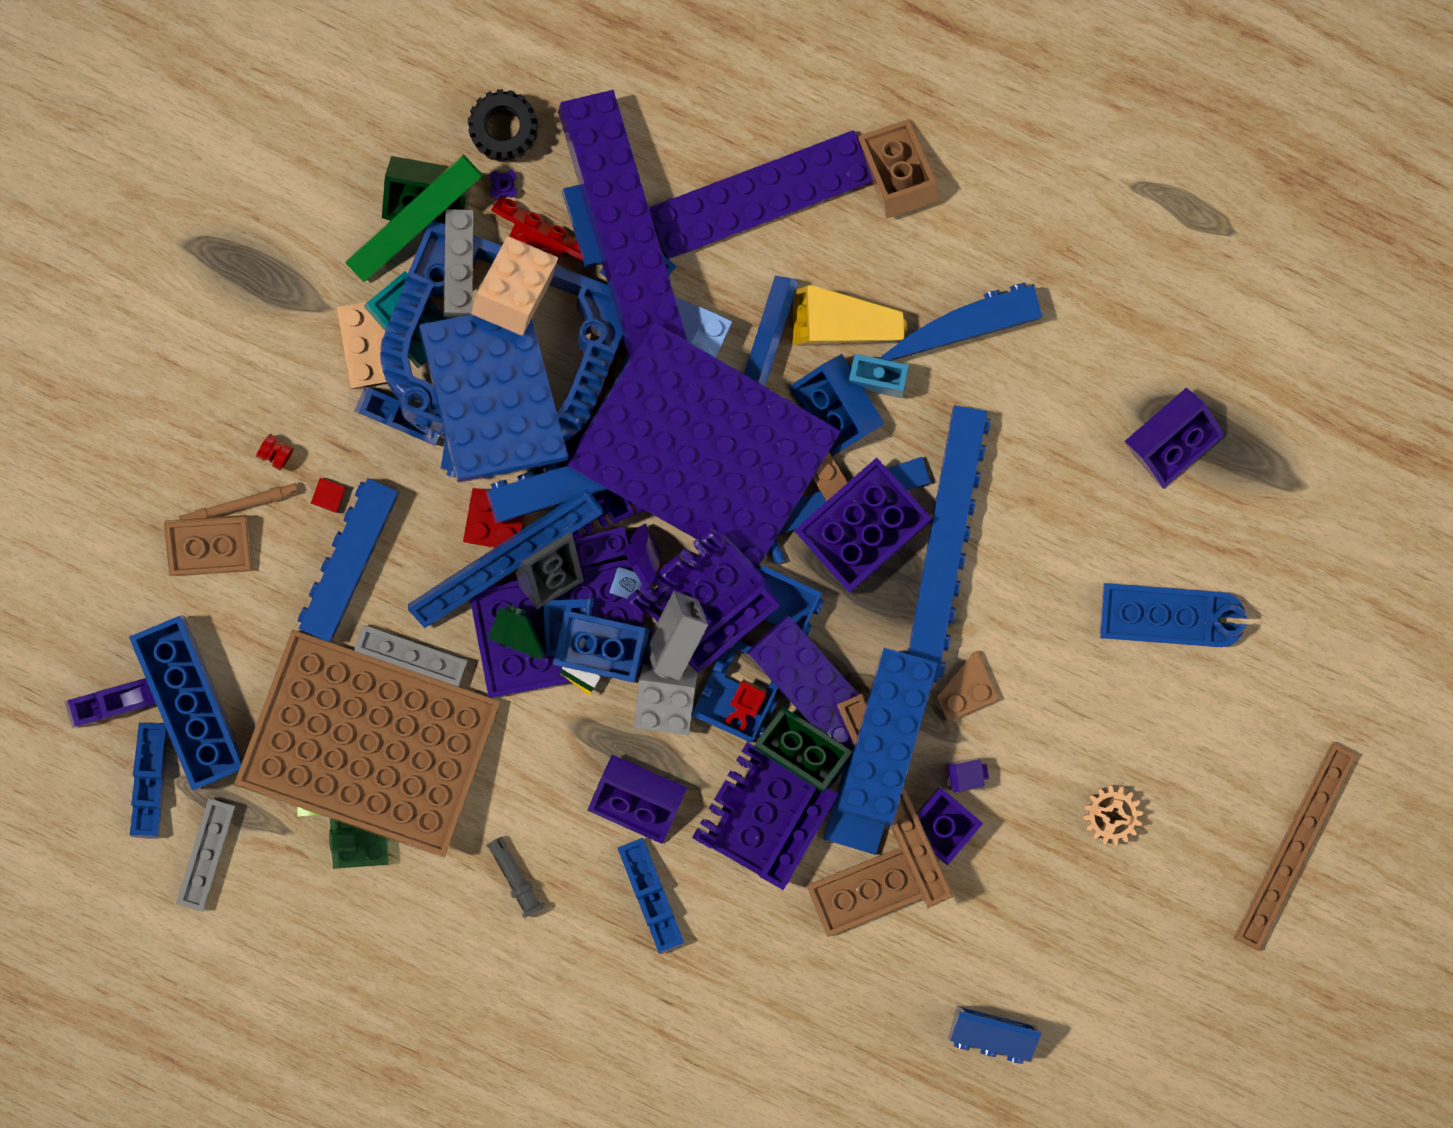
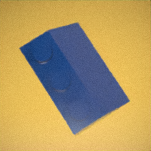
M843 354L825 362L789 386L803 409L841 431L829 450L832 457L885 424L864 388L849 382L851 367Z
M956 1006L948 1038L954 1042L953 1046L956 1048L969 1050L970 1046L980 1048V1053L983 1055L996 1057L997 1053L1007 1055L1008 1061L1023 1064L1024 1060L1031 1062L1041 1032L1037 1026Z

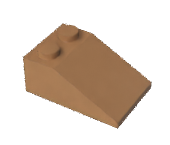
M909 119L857 136L873 179L872 183L886 218L938 202L937 182Z

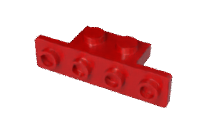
M500 197L493 205L492 212L514 223L509 237L558 257L557 264L564 251L583 261L576 237L567 233L563 227L548 223L539 214L526 211L511 199Z

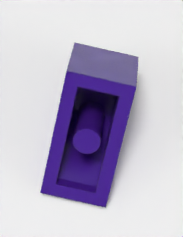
M980 758L946 763L950 789L954 793L984 787V780L989 779L987 764H982Z

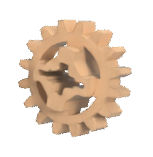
M1108 785L1107 792L1105 793L1101 788H1098L1097 793L1099 796L1089 795L1088 797L1092 801L1091 805L1083 806V808L1089 811V814L1082 816V819L1089 820L1090 822L1085 829L1087 831L1094 829L1095 832L1092 837L1097 839L1101 835L1103 844H1107L1108 840L1111 839L1113 845H1118L1119 838L1127 843V834L1137 835L1133 829L1134 826H1142V823L1137 820V816L1143 815V811L1136 810L1135 808L1140 804V801L1130 800L1133 796L1131 791L1124 795V787L1119 786L1117 791L1114 792L1112 785ZM1112 797L1109 804L1103 807L1098 806L1102 800ZM1123 800L1129 806L1131 816L1125 814L1122 808ZM1116 808L1115 812L1119 816L1124 817V820L1118 818L1113 819L1112 823H1109L1110 818L1101 813V811L1112 812ZM1095 815L1100 816L1103 822L1102 830L1095 822ZM1122 824L1127 825L1121 832L1113 834L1116 827Z

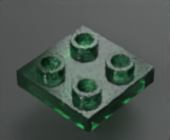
M330 819L329 841L333 869L389 865L387 838Z

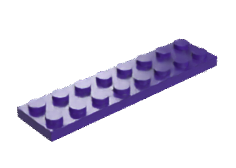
M852 130L649 207L667 258L670 260L872 183L873 179L856 133Z

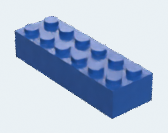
M177 616L129 636L191 789L196 790L239 772L244 759L186 617Z
M883 648L837 811L887 826L893 824L937 662Z

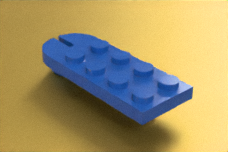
M1103 583L1099 638L1227 647L1239 640L1247 624L1220 623V617L1247 619L1242 603L1229 593Z

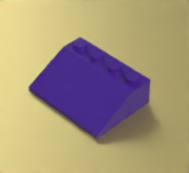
M876 457L794 531L842 587L851 594L932 522V518Z

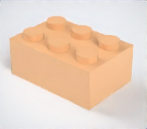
M507 236L476 294L471 314L523 336L553 279L558 257Z

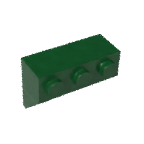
M391 156L384 180L381 219L391 220L449 166ZM471 187L446 209L467 210ZM446 209L434 220L445 224Z
M507 605L506 608L499 607L487 639L535 658L544 659L546 652L531 618L525 616L526 610L513 605Z
M785 707L779 711L753 747L821 792H825L833 786L846 768L853 752Z

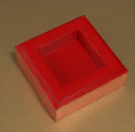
M319 478L310 504L337 513L347 487Z

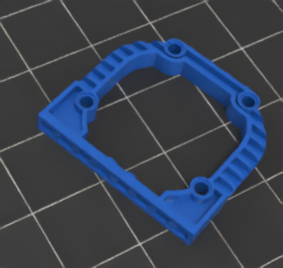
M433 220L427 226L407 274L403 290L383 335L380 347V363L386 382L394 395L401 401V412L404 418L413 422L419 429L426 431L431 429L440 432V435L446 438L434 388L428 382L412 375L408 360L410 347L431 298L444 295V280L437 283L430 279L433 276H441L444 279L445 224ZM473 235V267L477 258L493 264L502 245ZM556 266L553 279L549 285L578 296L576 307L584 321L580 327L578 345L585 354L569 395L557 412L563 440L566 443L576 436L590 419L622 341L623 334L609 286ZM593 333L596 334L599 337V339L592 341L589 340L586 337V335ZM415 400L419 401L422 406L415 409L410 407L408 403Z

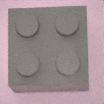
M643 664L634 728L689 735L697 671L684 670L680 680L671 677L665 679L654 672L652 665Z

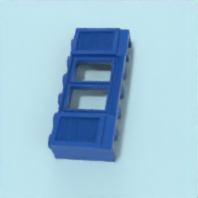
M761 565L759 571L763 574L780 603V606L764 620L776 625L788 615L808 636L812 625L808 623L812 613L818 615L824 602L823 599H820L822 593ZM741 638L718 657L692 716L752 743L754 738L757 740L760 738L766 725L762 724L765 714L771 715L778 700L773 697L777 687L772 681L767 688L768 692L756 716L752 717L747 714L748 724L742 732L739 731L741 726L739 718H733L729 725L726 724L728 715L737 709L731 706L730 703L740 684L726 678L725 675L736 651L739 650L747 654L752 648L742 643Z

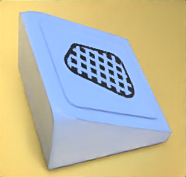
M618 567L610 593L627 599L636 589L640 590L639 587L642 583L635 572Z

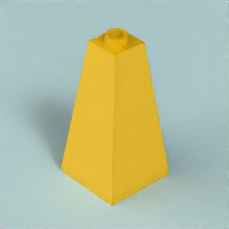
M813 285L796 289L791 304L793 346L898 342L904 339V335L907 332V322L903 319V312Z

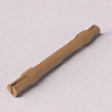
M296 482L282 487L278 486L262 493L209 508H201L195 510V512L180 515L179 519L217 517L269 501H278L283 499V497L299 494Z

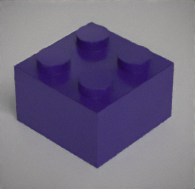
M940 786L916 813L935 856L947 866L983 824Z

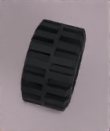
M497 89L495 93H491V91L485 93L486 96L484 98L480 97L476 100L477 104L475 107L472 106L470 110L471 115L468 117V131L474 145L481 154L483 153L491 160L496 159L498 162H504V160L511 162L515 161V158L519 156L523 157L526 155L525 152L528 149L531 150L534 146L533 142L538 136V121L532 105L526 101L525 97L521 94H515V91L512 90L506 92L503 89ZM499 111H510L519 120L517 134L506 141L493 139L487 131L488 120Z

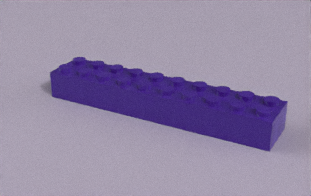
M614 89L560 102L558 115L629 358L652 320L687 340Z

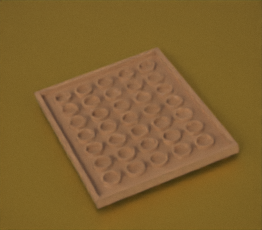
M292 629L234 785L445 858L500 706V701Z

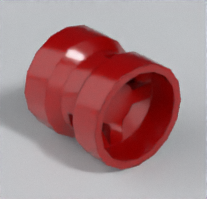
M269 434L260 446L256 457L262 461L268 460L272 463V467L281 471L292 455L294 448L287 443H280L277 437Z

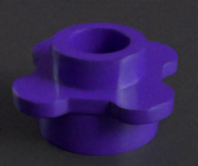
M511 170L507 171V173L493 171L489 176V179L492 181L491 196L493 198H499L500 196L515 197L517 194L514 183L517 178L516 173ZM502 182L506 183L505 187L501 186Z

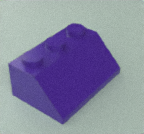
M1186 387L1124 442L1134 457L1164 489L1224 437L1225 434L1206 404Z
M611 755L587 811L663 844L687 788L630 763L625 759Z

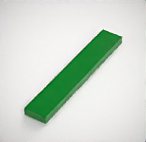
M463 154L352 254L345 263L365 282L481 178L482 173Z

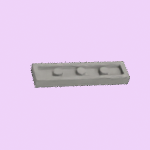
M446 209L444 316L461 317L471 315L473 210Z
M366 625L362 626L354 649L356 652L457 687L460 685L468 660Z
M208 798L176 904L201 912L205 910L236 805Z

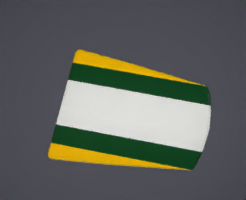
M562 667L560 673L588 695L591 694L601 675Z

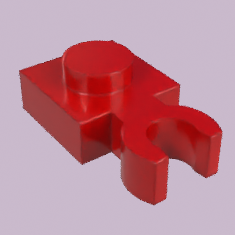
M743 679L730 703L731 706L737 709L728 715L726 724L729 725L733 718H739L741 720L739 731L742 732L748 724L747 714L752 717L756 716L768 691Z

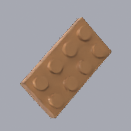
M900 847L806 885L827 937L922 899Z

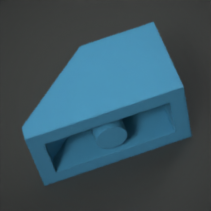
M855 354L849 382L878 394L903 399L909 365Z

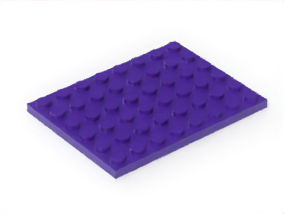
M652 320L568 460L567 466L695 539H701V535L709 528L726 535L747 559L758 568L841 431Z

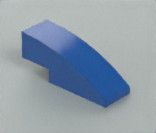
M364 387L354 412L429 444L436 445L440 432L417 428L413 422L408 421L402 415L400 400L369 387Z

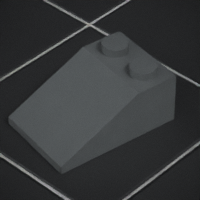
M570 532L523 560L516 571L520 588L537 610L584 581L573 536Z

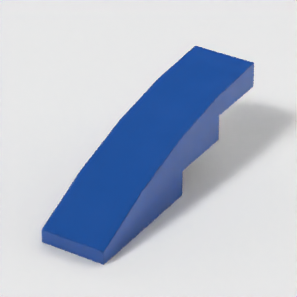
M139 722L131 802L133 809L130 836L134 838L159 839L167 729L165 724Z
M640 838L618 847L619 854L658 953L661 955L685 945L644 839Z

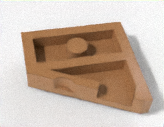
M978 651L971 654L969 659L937 695L947 721L998 700Z

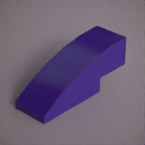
M645 523L627 533L631 544L623 547L622 550L643 587L647 589L651 586L658 572L661 552Z
M146 678L65 701L72 728L156 704Z

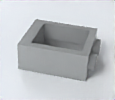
M673 591L648 640L646 649L654 672L662 678L669 679L671 677L680 680L708 626L698 599Z

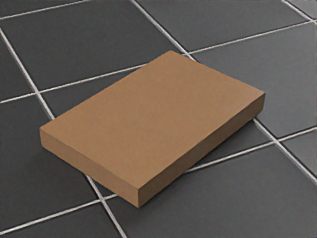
M247 515L164 521L169 576L250 571L253 569Z

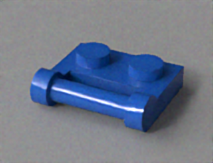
M593 598L555 599L544 605L546 656H555L565 611L572 612V608H580V614L591 616V607H594Z

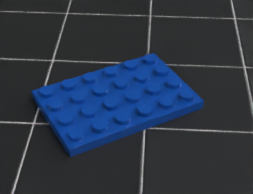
M472 314L419 325L457 483L567 460L568 455L532 319L523 336Z

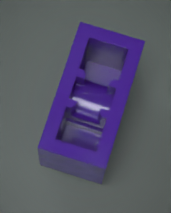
M625 527L574 540L580 568L625 556L622 548L629 545Z

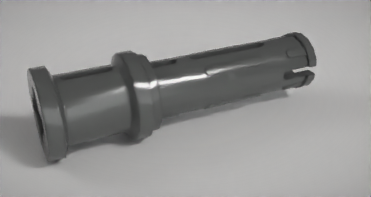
M502 836L488 843L486 846L489 848L512 889L510 891L511 897L516 898L524 912L522 914L523 918L545 907L544 903H540L534 893L532 882H527Z

